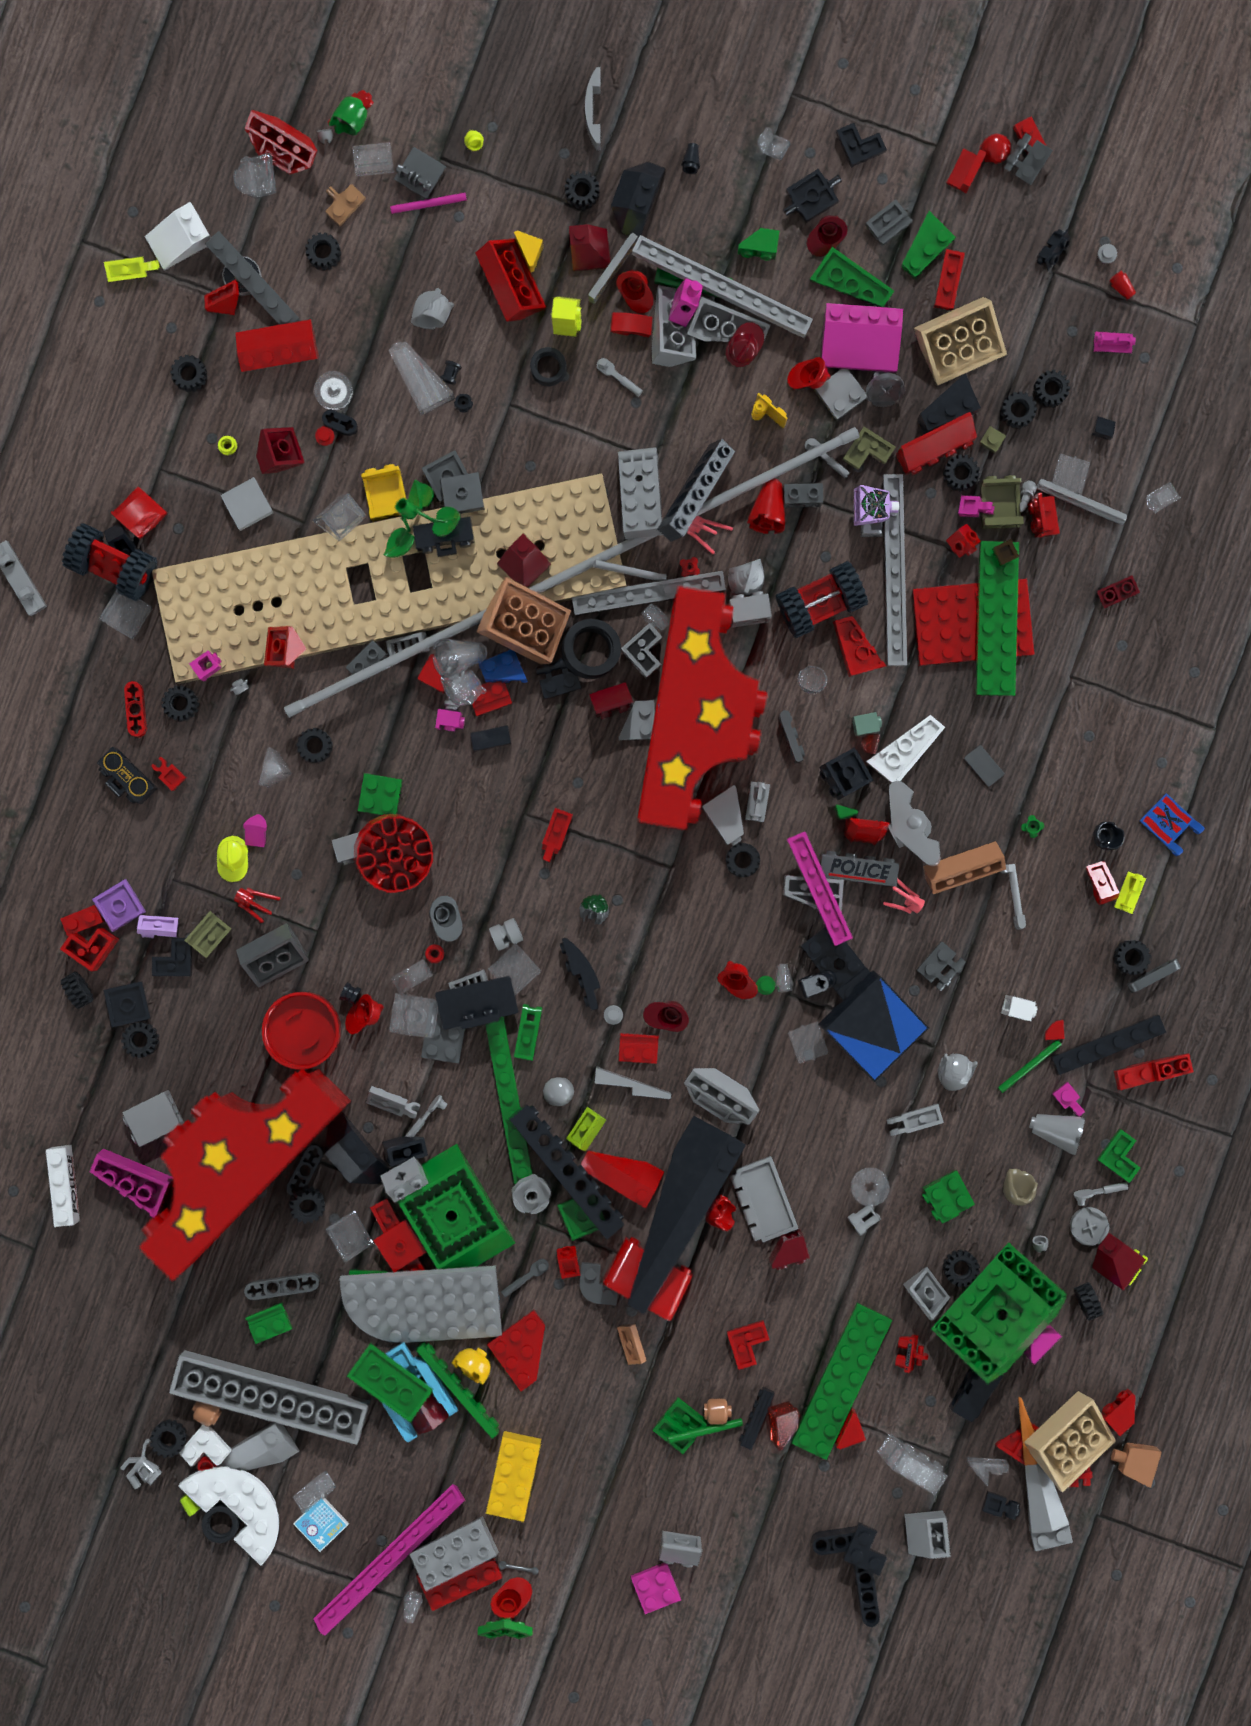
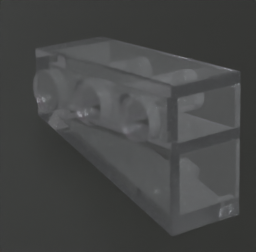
M889 1433L877 1451L892 1470L933 1495L938 1492L948 1477L943 1471L944 1467L937 1461L931 1462L930 1458L924 1453H918L911 1445L904 1443L891 1433Z

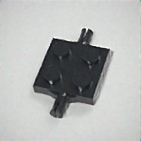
M818 168L786 189V193L790 197L792 204L783 209L784 214L788 216L797 211L807 223L839 202L833 187L842 182L841 177L837 175L828 180Z

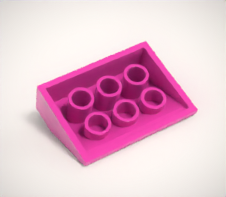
M826 303L821 358L825 361V367L897 373L903 309Z

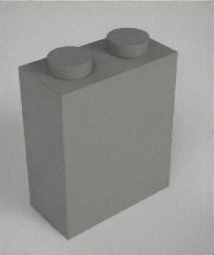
M169 1090L122 1112L125 1125L130 1127L132 1131V1140L139 1147L171 1132L178 1124L182 1125L184 1123Z

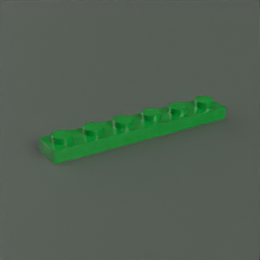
M422 1342L416 1351L493 1439L499 1432L498 1422L493 1417L490 1418L485 1413L486 1408L480 1402L477 1403L473 1399V1393L467 1387L464 1388L460 1384L461 1380L457 1374H452L447 1369L449 1367L442 1358L439 1359L435 1355L436 1351L432 1345Z

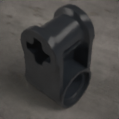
M830 970L815 975L812 974L798 980L805 999L827 990L837 982L835 973Z

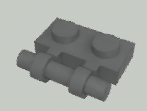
M1025 133L1023 138L1018 140V146L1013 154L1009 155L1006 159L1008 161L1004 168L1011 171L1013 166L1016 165L1019 169L1015 175L1031 185L1053 150L1038 140L1033 147L1030 146L1028 143L1032 136ZM1025 149L1029 153L1022 163L1018 158Z
M941 941L916 971L930 983L935 978L940 980L936 988L942 991L952 983L951 980L957 973L960 974L966 961L960 958L955 963L952 959L956 953ZM949 965L951 969L943 976L940 972Z

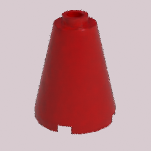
M776 478L762 485L748 517L747 524H750L749 527L756 532L768 534V531H774V534H778L785 530L783 486Z

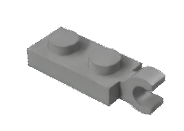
M373 1086L369 1091L366 1101L367 1104L402 1117L405 1114L413 1119L416 1118V1111H419L421 1106L417 1102L408 1104L407 1099Z

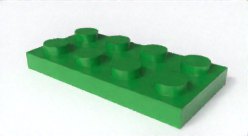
M372 1343L369 1344L347 1375L348 1378L408 1422L412 1421L433 1391L431 1386Z

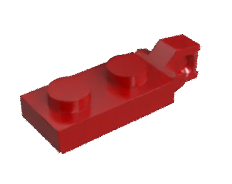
M557 808L554 809L542 842L541 849L546 850L543 856L544 861L550 862L553 853L558 855L573 814Z

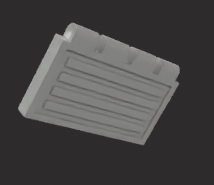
M771 1156L735 1169L736 1173L730 1175V1179L734 1189L742 1187L741 1190L736 1191L741 1207L749 1205L748 1208L742 1210L747 1224L756 1223L755 1226L749 1228L754 1241L762 1239V1242L799 1229Z

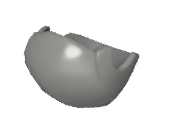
M551 1078L545 1083L543 1089L544 1099L552 1106L566 1105L573 1098V1084L567 1078Z

